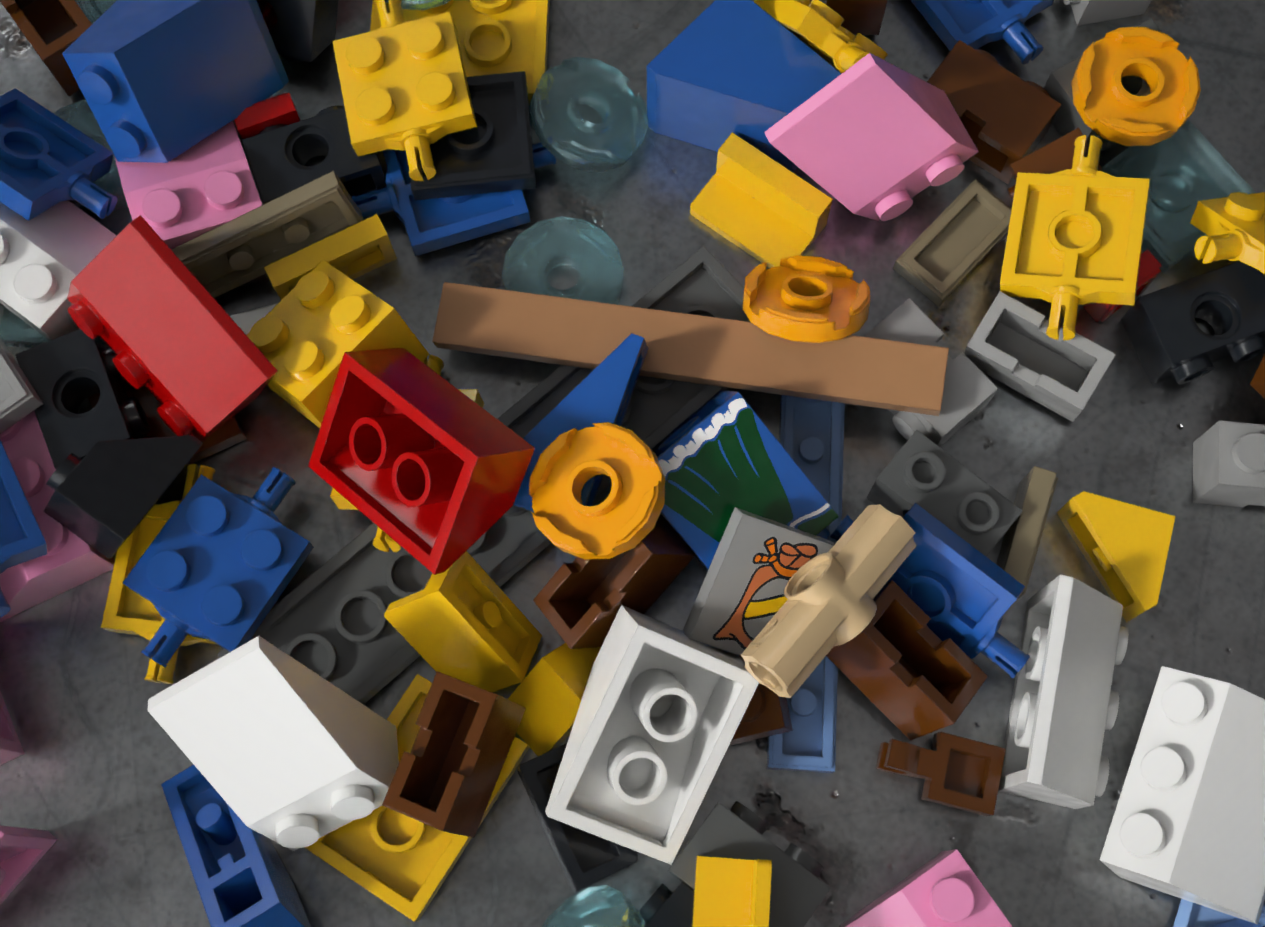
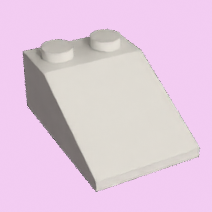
M621 605L592 665L545 810L547 817L672 865L759 684L744 667L745 661L737 654L690 640L683 631Z
M260 636L255 637L148 699V712L244 824L292 851L308 847L326 834L353 820L364 818L370 815L373 810L382 806L399 765L395 725Z

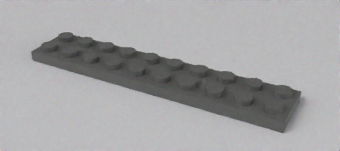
M704 246L632 305V307L750 322L743 311L744 287ZM561 365L503 413L498 420L524 439L594 369ZM639 375L621 427L632 430L655 452L670 435L687 423L721 390L728 391L730 388ZM603 476L593 506L610 493L612 487L610 476ZM513 505L467 552L491 579L501 587L552 542L536 527L531 511ZM372 523L273 606L250 639L252 640L257 636L262 637L363 705L421 656L387 621L384 613L390 603L423 590L432 575L431 571L403 547L398 552H393L391 548H389V552H384L374 547L373 539L378 527L375 523ZM223 648L217 655L221 658L228 654L229 651Z

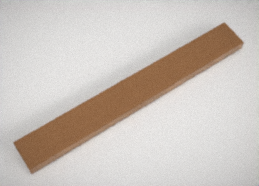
M448 282L443 284L432 340L437 348L595 369L632 333L644 337L649 348L639 374L640 376L939 416L941 411L949 348L849 335L841 340L821 343L791 341L768 334L753 323Z

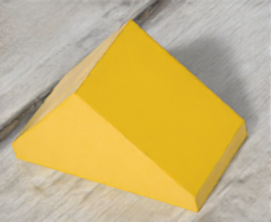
M1086 491L1072 497L1057 514L1111 599L1123 605L1122 616L1125 621L1128 622L1158 604L1176 516Z
M566 643L562 644L543 656L508 698V700L526 707L517 733L537 756L557 748L570 736L592 665L601 647L570 649Z

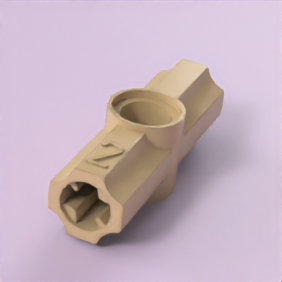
M881 504L868 505L829 552L819 554L810 559L790 578L784 589V596L788 600L741 654L745 661L744 667L760 684L772 690L779 697L792 698L834 646H840L852 640L869 625L877 610V605L873 598L917 546L913 539L915 532L901 516L888 511Z

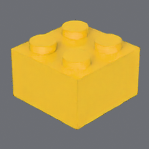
M322 260L311 272L304 275L297 282L296 286L265 317L258 320L247 334L248 338L278 370L267 385L318 428L321 427L344 352L405 348L422 362L429 355L428 351L394 307L325 260Z

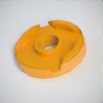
M1120 27L1106 33L1104 38L1097 40L1094 44L1092 43L1083 52L1071 81L1073 104L1084 123L1103 139L1124 146H1151L1171 138L1194 112L1201 92L1199 72L1191 56L1188 60L1186 59L1184 54L1177 49L1180 44L1168 34L1147 27ZM1132 75L1142 78L1150 87L1151 94L1136 96L1129 93L1123 87L1121 78Z
M794 255L781 258L780 266L767 270V262L759 264L745 277L743 311L751 323L768 334L791 341L821 343L841 340L858 332L868 320L870 287L864 279L861 283L853 280L854 271L842 263L821 257Z
M609 422L592 423L595 427H586L579 431L573 428L560 434L540 454L529 482V495L532 497V508L534 513H531L536 527L561 551L584 560L611 559L635 548L654 529L664 506L665 476L656 454L632 430ZM596 475L610 476L612 487L609 496L596 506H584L581 500V491L584 484Z

